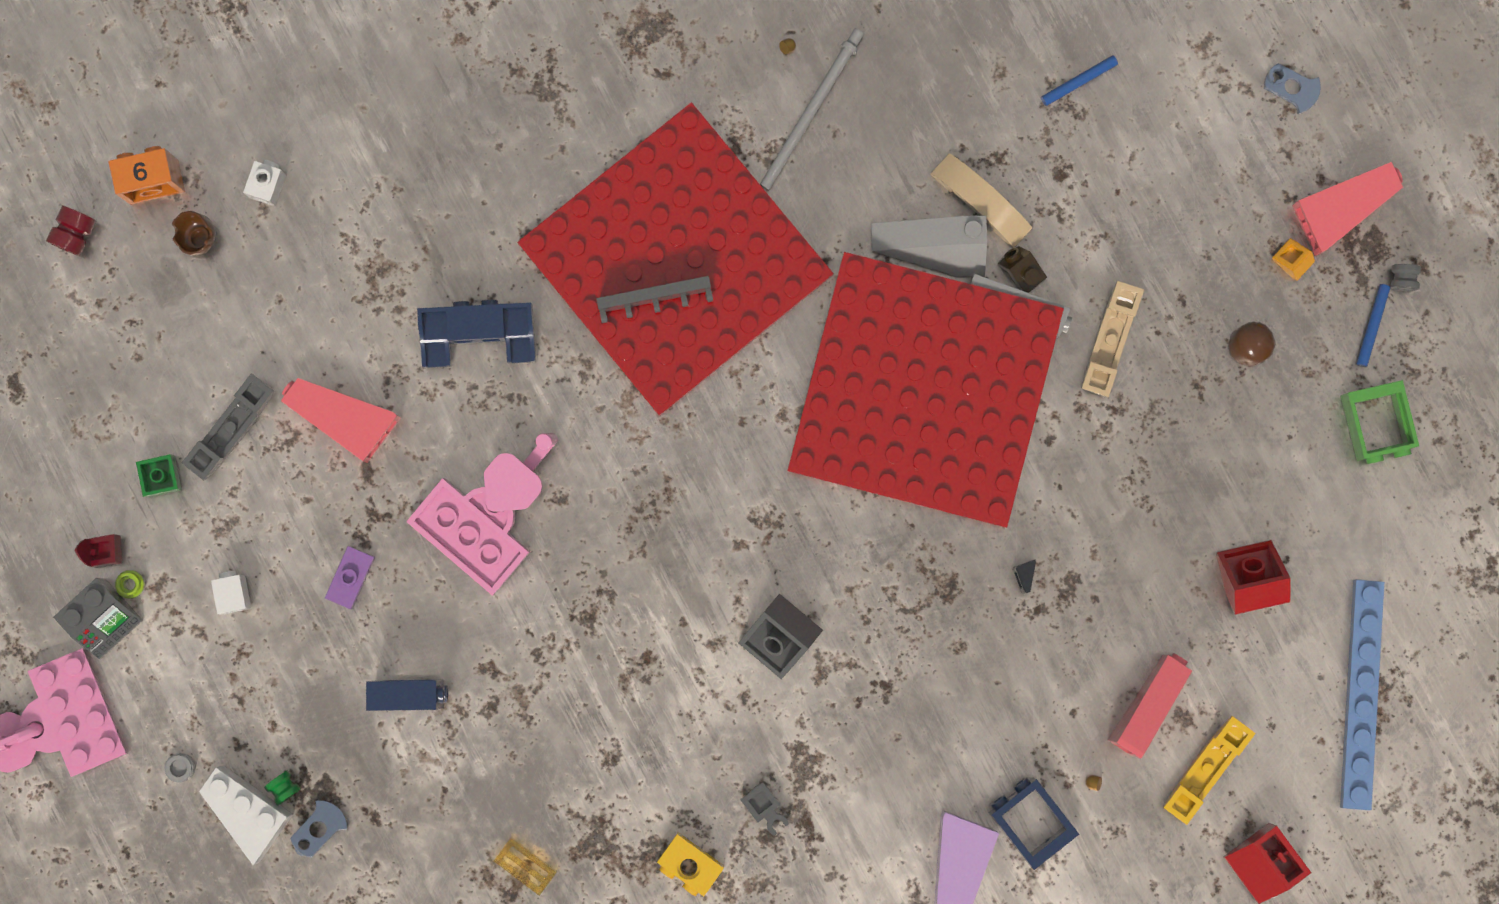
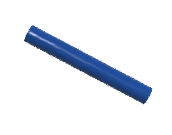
M1112 55L1041 96L1043 104L1045 106L1050 105L1117 66V59Z
M1379 285L1356 365L1368 366L1390 292V286Z

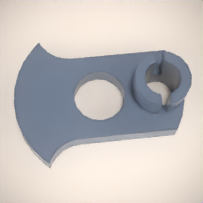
M1278 63L1267 73L1264 89L1292 103L1296 107L1298 114H1301L1310 109L1318 100L1321 84L1319 77L1308 79ZM1273 73L1279 76V80L1273 82ZM1295 80L1299 84V92L1297 94H1289L1285 89L1286 81Z
M315 801V812L290 838L295 851L300 856L312 858L337 831L347 830L345 816L332 803ZM314 822L324 823L327 828L325 835L319 838L313 837L309 831L310 826ZM299 842H308L309 848L301 850L298 847Z

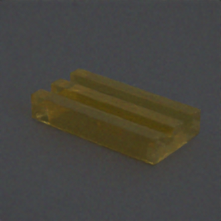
M512 837L494 860L496 864L539 896L557 873L555 869ZM514 847L548 873L547 877L545 878L509 851L510 848ZM504 856L540 881L541 885L538 886L503 860Z

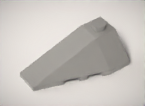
M955 216L871 223L872 252L903 262L907 261L917 264L926 269L940 271L956 278L973 277L974 274L985 277L987 255L986 216Z

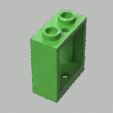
M1403 380L1341 395L1357 461L1366 459L1367 464L1384 461L1383 455L1393 453L1394 458L1412 454L1411 449L1419 447ZM1391 396L1403 443L1367 451L1355 404Z

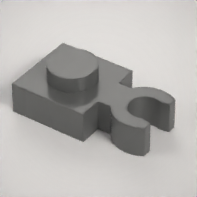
M764 782L740 799L757 822H760L763 818L767 820V829L772 835L775 836L777 834L776 830L772 827L775 820H781L785 826L789 825L787 818L783 814L775 812L780 803Z

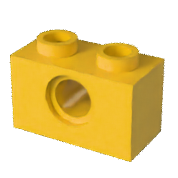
M677 832L657 861L661 865L659 870L672 880L675 876L684 882L682 887L694 896H697L699 893L704 897L724 869L722 863L679 832ZM685 859H692L697 863L698 868L694 873L687 874L681 869V863Z

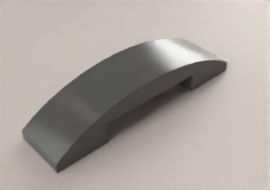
M251 373L235 393L234 397L236 398L205 438L196 443L182 461V464L203 481L206 480L246 435L269 402L274 390Z

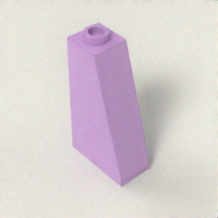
M942 810L934 904L974 903L999 835L997 831Z

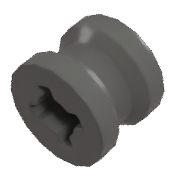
M1414 264L1392 265L1394 280L1391 282V289L1400 291H1417L1420 289L1417 277L1421 273V266Z

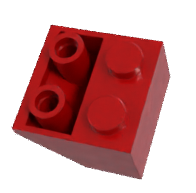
M1271 823L1266 824L1223 856L1258 904L1290 890L1312 873L1278 826Z

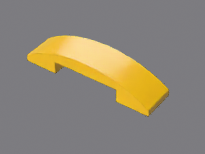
M1231 716L1194 759L1168 797L1163 808L1187 825L1204 803L1203 799L1236 755L1239 756L1256 733Z

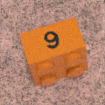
M153 146L144 149L145 153L136 155L133 153H122L116 156L117 159L108 161L115 194L130 205L185 192L179 161L165 148Z

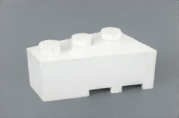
M225 766L216 767L199 791L252 865L261 862L293 816L291 812L281 805L277 806L274 800Z

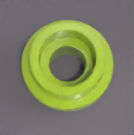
M126 570L120 573L115 581L117 593L127 599L138 597L145 587L142 575L133 570ZM130 579L135 582V587L132 590H129L126 586L127 581Z

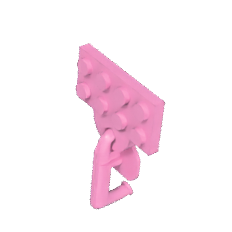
M554 433L539 434L536 438L537 446L524 462H521L510 453L498 455L484 471L485 487L474 489L467 495H464L447 479L442 478L406 522L492 596L495 595L531 552L509 532L515 523V510L530 507L542 491V481L533 471L558 442L557 435Z
M83 648L29 670L28 674L38 698L27 705L21 716L13 712H6L0 715V771L9 773L28 766L32 763L37 751L46 753L60 751L71 777L127 754Z

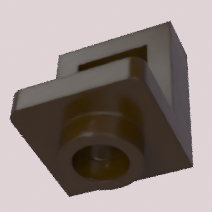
M1020 246L1010 249L1006 252L1004 258L998 262L999 266L1009 273L1019 290L1027 293L1047 278L1033 254Z

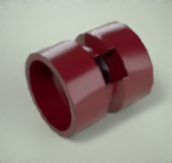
M62 205L55 219L59 225L58 227H52L46 242L80 257L86 244L83 237L91 235L96 220Z

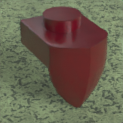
M111 534L84 539L78 543L74 551L79 560L89 567L99 568L121 564V535Z

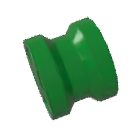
M288 770L264 787L267 792L274 795V802L277 806L301 790L298 784H294L291 781V774Z

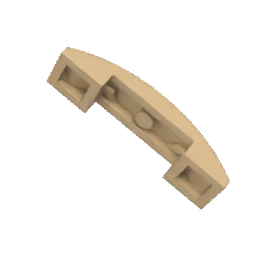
M949 153L930 174L950 193L954 192L979 216H986L987 223L994 228L993 231L1011 248H1015L1032 229V226L996 189Z
M1120 281L1116 282L1094 342L1081 389L1109 397L1118 371L1117 366L1133 318L1137 314L1144 289Z

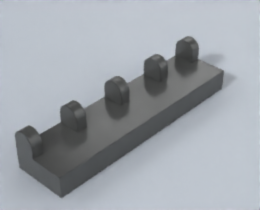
M709 276L596 299L602 323H607L608 316L606 312L625 308L627 318H632L631 307L653 303L655 313L661 312L659 301L681 297L682 306L687 307L686 296L706 292L705 296L708 302L713 301Z

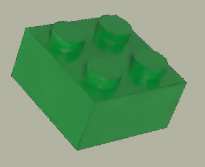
M169 454L136 462L143 497L148 498L182 490L175 455Z

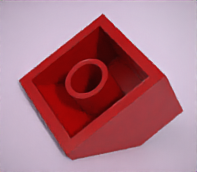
M1272 540L1217 552V560L1225 593L1235 615L1290 602L1291 578Z

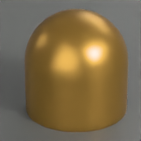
M791 38L781 41L779 43L781 52L788 54L794 51L796 48L795 41Z
M1089 776L1086 779V786L1091 790H1100L1102 777Z

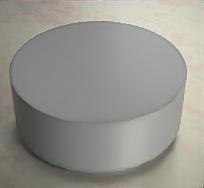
M185 753L174 754L165 763V774L173 782L187 781L194 775L195 762L191 756Z

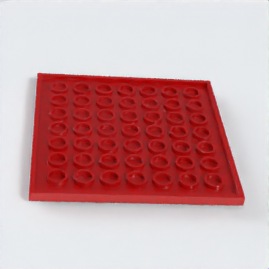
M692 102L517 242L659 417L834 275ZM709 276L713 296L712 302L706 300V292L686 296L687 307L682 306L681 297L659 301L661 312L655 313L653 303L631 307L632 318H627L626 310L623 308L606 312L608 322L602 323L596 298Z
M844 252L787 471L1007 528L1064 308Z

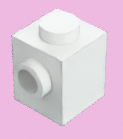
M264 160L263 163L254 161L243 193L251 199L276 207L286 174L280 169V165L269 160Z
M236 571L219 573V579L211 580L217 614L224 615L252 609L245 575H236Z

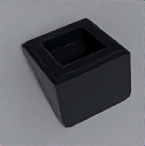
M1036 559L1013 567L1017 583L1023 594L1031 592Z

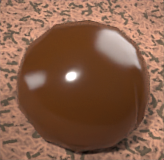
M190 210L181 212L172 222V226L175 228V235L172 239L185 254L191 256L205 254L215 242V227L205 215Z
M1253 321L1233 331L1228 347L1231 356L1239 364L1252 367L1266 361L1273 354L1276 343L1273 332L1265 324Z

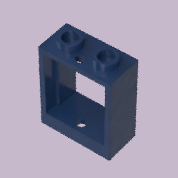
M443 680L366 681V711L438 710L444 708V703H448V686H443Z
M1026 777L1013 787L1015 792L1006 798L1003 795L991 804L993 809L988 813L1029 866L1035 870L1080 834L1039 781L1035 778L1029 780ZM1035 790L1063 827L1030 853L1003 819L1002 815Z

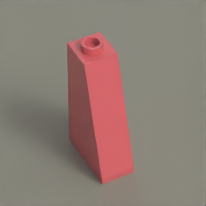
M1392 162L1303 198L1292 205L1314 256L1320 255L1403 188L1401 184L1403 182L1402 175L1398 168H1394Z
M299 378L295 382H289L282 392L284 397L281 401L366 463L369 462L401 419V417L389 410Z
M1175 653L1172 656L1162 655L1113 730L1108 741L1133 757L1140 759L1143 757L1192 670L1186 667L1188 662Z

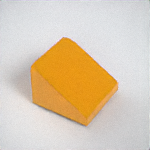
M1292 238L1272 257V260L1295 280H1299L1315 262L1312 251Z

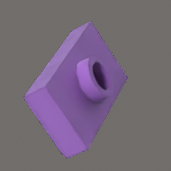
M347 546L325 599L352 610L375 557Z

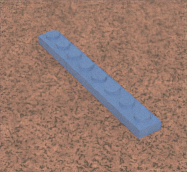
M1353 580L1340 808L1372 810L1385 583L1380 581Z

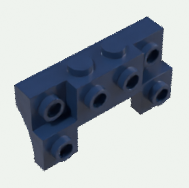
M482 300L481 305H470L468 301L453 302L451 307L417 308L423 368L452 367L451 344L506 341L508 364L536 362L533 305L531 302L498 304V300Z

